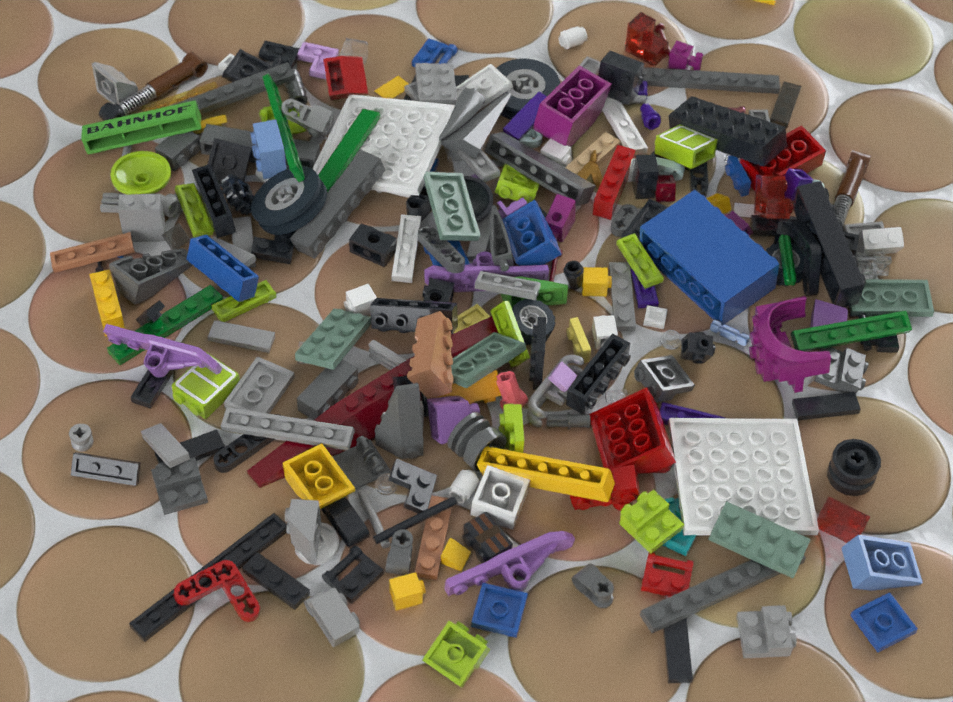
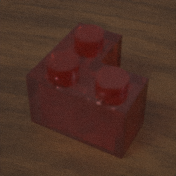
M640 12L628 23L625 51L655 67L667 56L669 42L654 34L656 20Z
M756 174L754 214L767 219H790L793 203L791 198L784 196L787 190L786 176Z

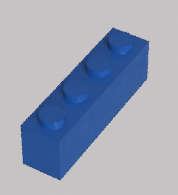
M208 235L190 239L186 260L238 302L255 297L259 279L257 274Z

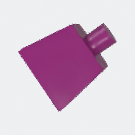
M560 194L556 195L545 219L556 240L563 242L575 223L576 200Z

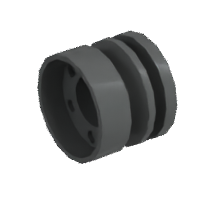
M474 412L467 415L455 426L448 438L447 446L459 457H463L465 463L475 472H480L477 463L482 450L486 446L504 449L507 438L496 427H491L489 421L484 419L479 412Z

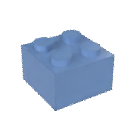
M276 119L254 123L253 132H250L252 144H255L252 146L253 156L258 159L256 160L257 171L262 172L263 179H268L286 170L284 147Z

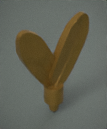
M593 150L592 154H590L589 162L577 175L585 180L591 175L593 184L599 189L603 177L597 165V151Z

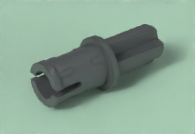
M567 412V414H548L546 424L547 427H567L568 430H570V427L589 428L590 414H570V412Z

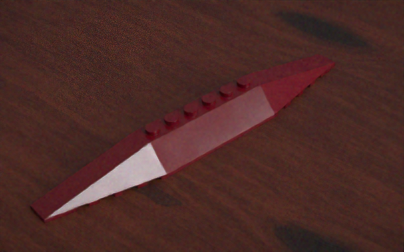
M492 316L451 334L453 347H451L452 358L492 333H498ZM411 358L338 401L313 421L353 427L354 435L350 449L356 446V440L360 436L373 441L375 439V428L377 425H380L382 421L381 416L389 407L388 402L394 391L393 377L408 375V372L412 371V367L409 365ZM419 390L420 401H422L421 391ZM285 441L248 469L247 474L259 488L285 478L283 462L317 445ZM325 447L331 456L338 455L346 451L342 449Z

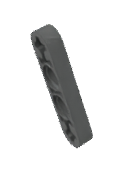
M423 226L418 229V241L447 271L461 273L465 270V258L447 240H440L438 231L435 228Z

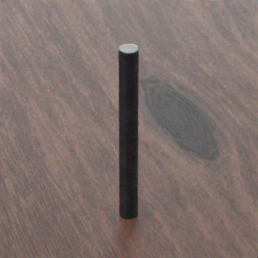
M452 496L374 535L373 540L377 545L393 537L396 531L400 529L407 530L457 505V501Z

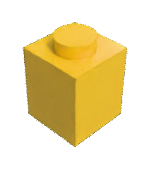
M583 267L582 296L607 297V290L612 287V276H608V268Z
M416 572L389 579V592L396 611L423 603V594L426 593L423 580H418Z

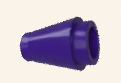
M643 104L640 107L643 125L650 130L658 128L661 124V116L649 104Z

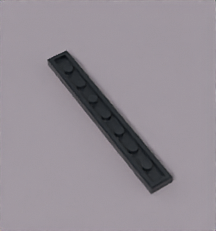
M275 513L271 514L193 575L223 560L232 561L239 570L257 552H263L287 533V524ZM223 568L222 574L225 573L227 576H229L230 570H226L225 568ZM204 577L199 580V585L203 588H207L212 584L209 578ZM173 589L129 623L130 628L146 642L199 600L188 605H180L174 599ZM184 589L180 590L179 596L184 595L185 597H188L189 591L185 592Z

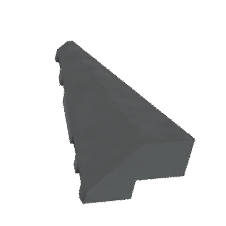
M503 94L473 116L461 128L442 139V146L455 153L460 149L476 158L511 94Z

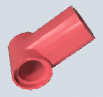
M501 372L496 376L502 400L499 402L502 410L503 406L509 403L521 404L522 407L528 403L527 395L519 388L514 372Z

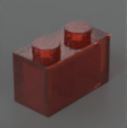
M828 497L819 513L817 522L820 530L848 543L857 535L864 534L870 516L834 498Z

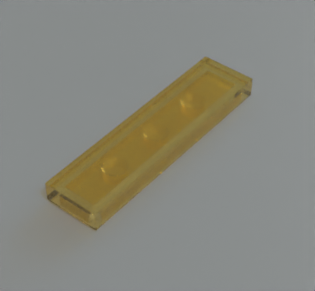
M215 81L144 105L141 108L143 112L163 108L218 88Z

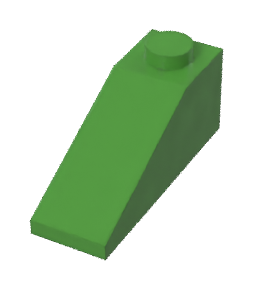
M523 276L515 277L541 283L536 298L537 301H542L546 305L567 304V284ZM501 294L503 301H509L511 308L518 301L526 299Z

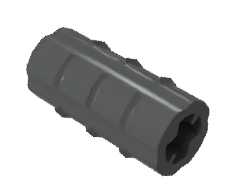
M293 69L295 80L285 83L289 99H294L306 105L308 98L299 72Z

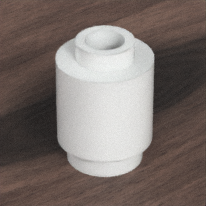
M578 26L562 31L559 36V43L565 49L581 45L587 40L586 30Z
M461 470L449 488V496H454L457 503H464L469 500L479 484L477 474L471 470Z

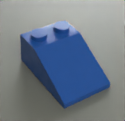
M536 200L531 201L502 219L514 260L518 266L545 265L561 255L557 240Z

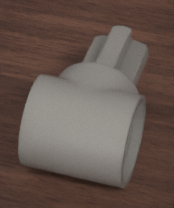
M176 193L174 195H161L164 215L170 218L176 217L180 211V202Z

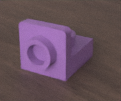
M521 198L518 201L512 202L506 208L500 200L497 202L498 212L503 219L525 206L527 202L524 198Z

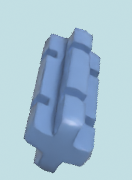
M713 320L710 325L712 332H719L721 336L734 342L738 341L737 343L742 346H746L749 342L750 336L744 332L741 334L739 330L727 324L722 325V322L718 320Z

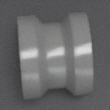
M76 424L69 430L71 444L76 451L83 452L92 447L94 441L88 425Z

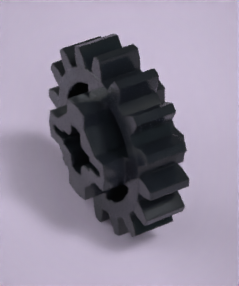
M229 174L221 180L222 192L226 195L225 198L231 207L235 206L236 211L240 210L242 214L248 215L251 213V203L254 198L251 187L247 182L244 183L241 178L238 179L236 175Z

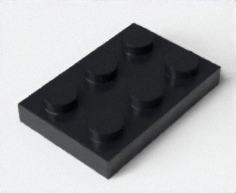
M538 317L537 325H533L529 381H533V390H537L543 379L547 317Z

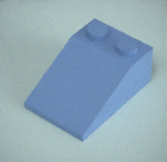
M857 535L841 547L853 589L873 591L917 586L923 583L910 542Z

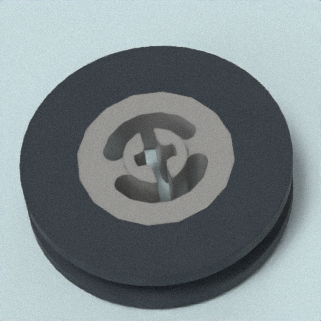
M526 58L513 59L499 65L496 69L510 80L513 85L511 89L504 93H510L511 96L500 115L512 120L538 91L548 96L561 84L559 76L554 69L541 61Z
M302 166L305 180L299 183L290 169L281 171L267 180L256 192L251 203V213L265 232L273 235L293 232L306 225L320 212L327 198V189L312 168Z

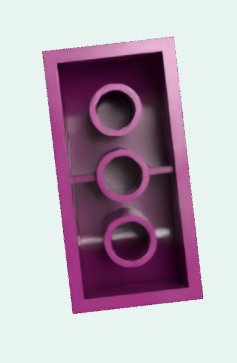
M579 65L540 103L533 129L548 139H552L564 146L572 147L599 117L605 105L611 83Z

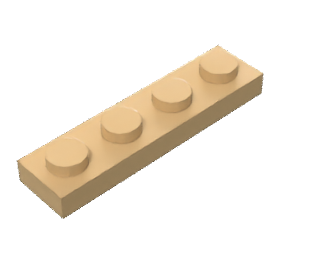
M605 132L565 168L578 174L589 162L590 154H592L593 150L597 151V165L599 166L615 151L617 145L621 144V140Z

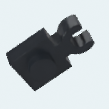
M159 300L135 320L141 326L149 321L154 323L162 316L160 311L165 305Z

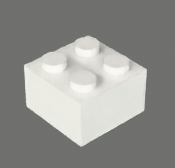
M487 465L472 501L471 515L477 517L487 512L496 524L513 530L527 496L530 480Z

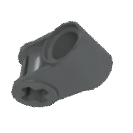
M400 529L394 533L390 552H388L385 573L403 576L409 574L413 536L408 530Z
M589 563L571 578L577 590L583 593L598 608H607L613 603V583L595 565Z

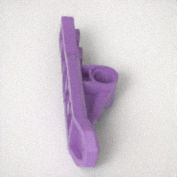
M485 251L478 253L473 263L465 265V270L461 273H451L445 267L435 265L424 270V280L427 285L430 278L455 282L454 292L485 291L475 289V281L480 271L510 277L523 276L548 281L549 276L548 265L509 266L507 271H502L500 266L494 265L491 253Z
M106 324L103 330L108 336V340L116 345L123 343L134 350H139L140 348L148 350L144 358V365L155 377L161 378L169 370L183 369L190 366L206 367L214 374L221 373L222 367L199 347L155 335L142 334Z
M565 531L546 533L503 552L485 563L446 579L444 589L448 597L453 594L460 595L466 592L469 587L475 584L480 586L482 583H486L489 578L502 574L510 589L522 592L528 586L531 576L545 562L544 560L555 551H564L571 548L575 538L573 534ZM519 575L524 580L517 581L514 579V576Z

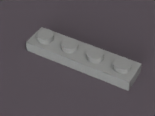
M609 262V276H612V287L610 288L612 311L617 331H635L636 322L630 265L628 262Z

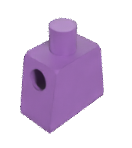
M815 299L810 328L847 321L848 310L844 307Z
M461 396L427 399L431 437L441 445L448 442L451 432L463 418L474 412L480 413L477 403L469 404Z

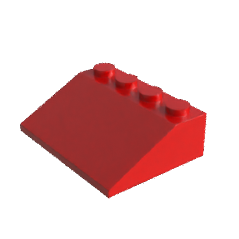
M647 387L590 413V422L603 467L610 469L612 476V468L634 465L637 474L657 472L676 463L658 405Z

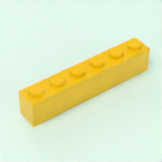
M488 446L482 450L477 463L482 476L488 465L529 479V487L604 502L609 501L615 484L611 471L608 468Z

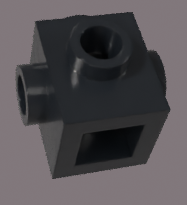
M689 332L681 339V359L690 360L695 364H703L715 353L713 336L706 335L703 332Z

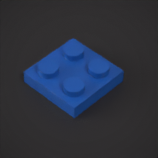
M482 583L471 627L517 638L528 593Z
M890 592L853 610L850 615L877 652L914 635L918 630Z

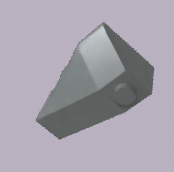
M181 248L162 251L161 255L151 256L147 253L143 254L142 258L123 257L111 262L109 268L120 294L133 304H138L151 298L193 264L186 260L188 251Z

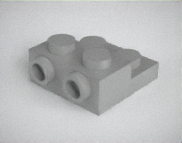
M785 605L762 606L761 611L737 612L736 618L743 658L785 657L791 655L797 641L795 633L790 632L789 626H792L791 612H786Z

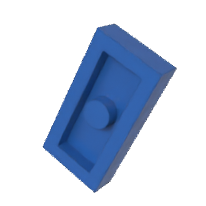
M732 155L728 156L727 165H725L727 176L731 177L733 186L739 191L741 197L749 195L751 180L738 158Z

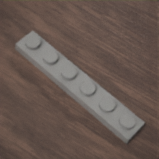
M229 407L226 408L221 423L223 431L311 445L322 443L324 447L348 451L354 435V428L350 426Z

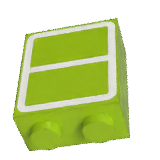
M678 125L656 136L655 154L693 169L715 157L717 139L683 125Z
M212 355L210 356L222 367L220 374H214L206 367L192 366L171 385L174 400L180 405L184 404L194 415H200L205 420L225 402L240 381L237 372Z

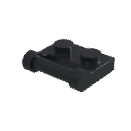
M354 545L349 550V554L336 566L322 574V578L330 587H335L338 593L341 592L346 600L353 604L384 575V569L366 556L358 546ZM355 560L359 562L341 581L336 579Z

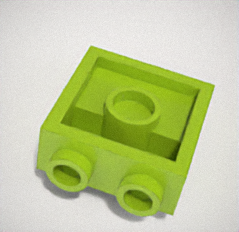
M505 164L494 193L504 199L509 198L515 201L524 198L528 204L534 200L539 184L516 171L510 165Z
M509 403L503 406V413L499 414L498 430L507 438L505 448H508L510 451L523 453L522 405Z
M652 490L650 493L644 491L639 495L634 505L629 503L620 512L619 524L651 554L684 527V523L669 510V503L655 490Z
M448 621L422 661L462 688L475 668L478 669L491 649L486 646L488 643L486 639L478 634L473 637L467 633L469 628L461 622L457 621L454 624Z

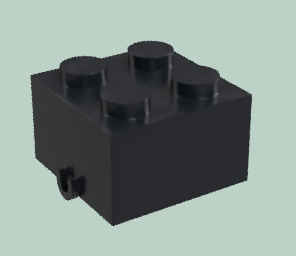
M610 50L601 60L598 73L599 77L611 83L607 97L630 105L638 95L639 87L643 82L642 72L644 63Z

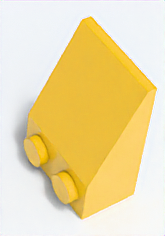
M322 443L283 462L285 479L294 492L302 500L319 501L320 509L356 491L353 484Z

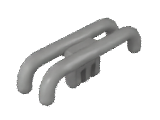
M567 355L558 362L562 361L578 376L583 371L578 366L568 365L569 363L583 365L584 359L580 356ZM555 367L528 401L527 418L535 427L542 426V421L537 417L543 416V410L540 407L547 399L558 405H563L567 398V391L563 393L548 379Z

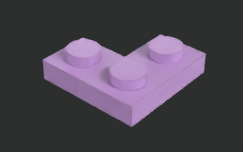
M303 42L297 56L298 60L312 63L309 76L326 79L323 59L339 56V49Z

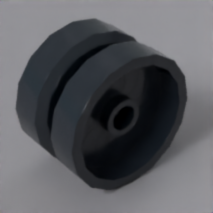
M844 440L837 444L833 450L827 468L829 483L836 491L844 495H864L871 490L881 467V457L878 451L864 440Z

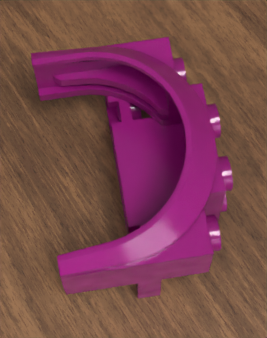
M805 296L756 306L755 315L752 316L753 332H750L752 346L749 347L751 359H755L757 374H761L763 382L777 379L779 382L787 381L788 385L792 386L794 393L803 392L805 377L826 374L830 371L831 355L829 351L804 352L792 349L786 332L780 331L782 322L806 317L805 305L807 298Z

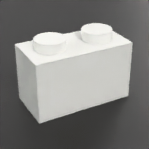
M901 227L862 230L858 234L860 235L857 246L858 256L898 253L904 247Z

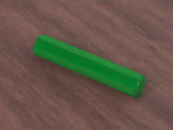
M781 235L779 237V247L784 282L786 286H794L797 280L791 239L789 235Z

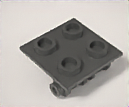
M364 436L358 437L356 446L349 449V451L346 450L333 456V459L353 484L355 490L391 473V470L371 440L364 438Z

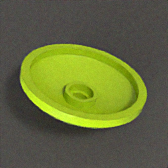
M136 151L119 158L112 166L110 175L114 187L123 194H154L168 184L171 178V168L168 161L157 153Z

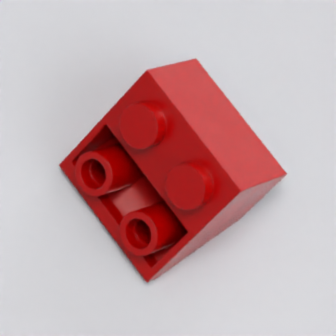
M336 56L323 59L331 101L348 98L349 94L368 95L362 57Z

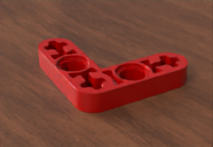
M230 560L220 561L179 582L174 588V599L180 605L191 604L222 588L243 621L252 622L259 616L260 606L237 566ZM223 568H225L226 570H230L229 576H227L225 573L222 574ZM204 577L209 578L212 584L207 588H203L199 585V580ZM234 586H241L244 589V593L240 596H235L231 593V589ZM180 590L189 591L188 597L184 595L179 596ZM245 599L249 608L254 607L253 614L245 612V605L243 603Z

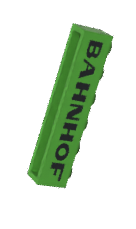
M196 100L83 125L81 140L87 155L199 130L201 129V114Z

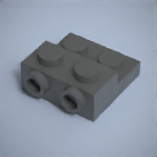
M832 347L820 349V351L830 352V371L826 374L815 375V382L842 393L855 392L856 394L864 388L866 379L862 377L869 365L865 361L866 355L846 348L843 352Z
M673 355L640 360L634 370L636 381L641 382L645 388H648L656 403L672 400L675 394L690 392L695 386Z
M195 457L172 468H169L163 462L157 464L155 469H151L164 515L208 503Z

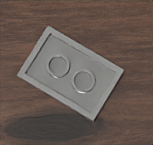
M416 63L415 74L418 101L456 105L457 93L453 64Z
M257 356L225 400L224 408L229 407L269 414L295 378V373Z

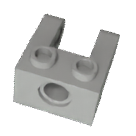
M287 99L282 104V111L289 121L304 127L309 132L308 134L316 138L326 136L334 118L332 111L315 103L313 107H309L294 99ZM293 108H295L298 113H296V112H294V111H291V112L289 113L288 110H289V109L293 110Z

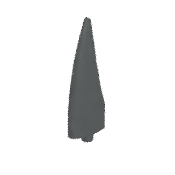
M465 87L458 96L453 113L439 136V140L446 138L461 128L484 105L486 99L475 88L469 89Z
M493 205L490 219L491 256L494 265L500 266L502 271H507L509 266L514 264L511 247L502 218L496 205Z

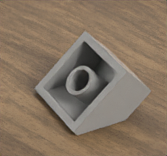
M97 62L92 63L97 92L111 103H119L138 91L135 82L127 79L121 71L119 72L109 65Z
M291 499L290 508L285 510L286 532L290 534L291 543L310 564L316 565L321 532L319 501Z

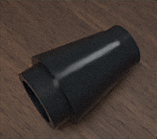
M574 260L566 263L563 273L569 287L577 290L581 287L584 268L578 261Z

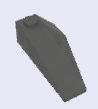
M419 384L396 386L388 402L389 407L386 412H383L380 425H377L375 428L376 446L400 459H414L418 456H423L424 445Z

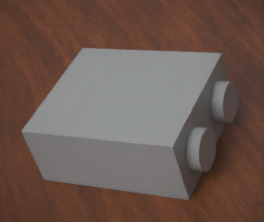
M161 194L119 195L118 213L122 233L130 232L133 242L165 241L166 224Z

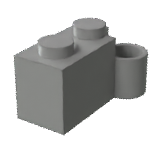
M335 587L325 593L319 592L304 601L307 611L315 618L333 648L358 634L359 618L354 612L349 611L346 606L348 603L345 596L341 592L338 593Z

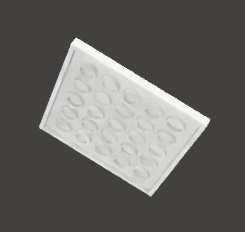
M349 94L312 169L317 174L320 173L362 109L380 112L381 118L353 160L361 150L381 159L385 172L371 190L419 196L425 183L423 176L425 172H430L442 145L439 136L449 121L455 105Z
M669 418L668 428L671 447L676 460L674 470L681 519L684 523V535H710L726 501L798 534H818L819 527L797 419Z

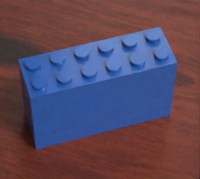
M693 190L640 226L639 241L656 267L713 320L722 322V325L732 320L776 288L779 270L777 259L770 256L760 244L755 243L745 231H742L735 225L733 220L728 219L721 213L718 207H714L704 195H701L696 190Z

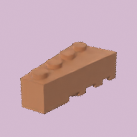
M441 311L417 320L414 336L417 343L413 344L412 347L415 356L410 359L409 365L412 367V371H409L407 375L413 384H419V390L428 399L452 392V323Z

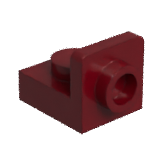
M658 175L655 194L656 202H674L676 182L673 175Z

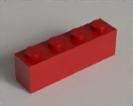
M617 145L594 198L592 215L609 220L612 219L628 181L631 159L635 158L636 154L635 149Z

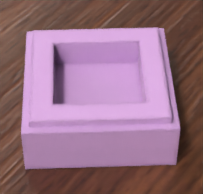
M561 361L548 379L564 393L578 375Z

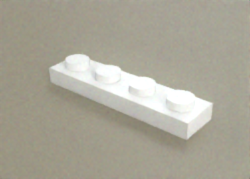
M607 97L602 111L617 137L621 140L622 145L635 149V155L647 153L648 147L622 103Z
M401 215L392 281L412 283L421 216Z

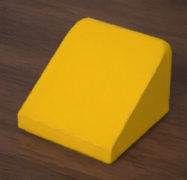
M716 193L707 197V200L714 207H718L722 214L731 211L728 196Z
M449 538L441 554V564L462 572L471 552L456 540Z

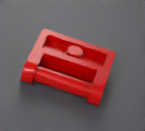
M648 552L641 591L671 597L688 589L694 561L687 560L686 562L655 555V552L652 554ZM653 564L684 570L685 572L683 575L652 567Z

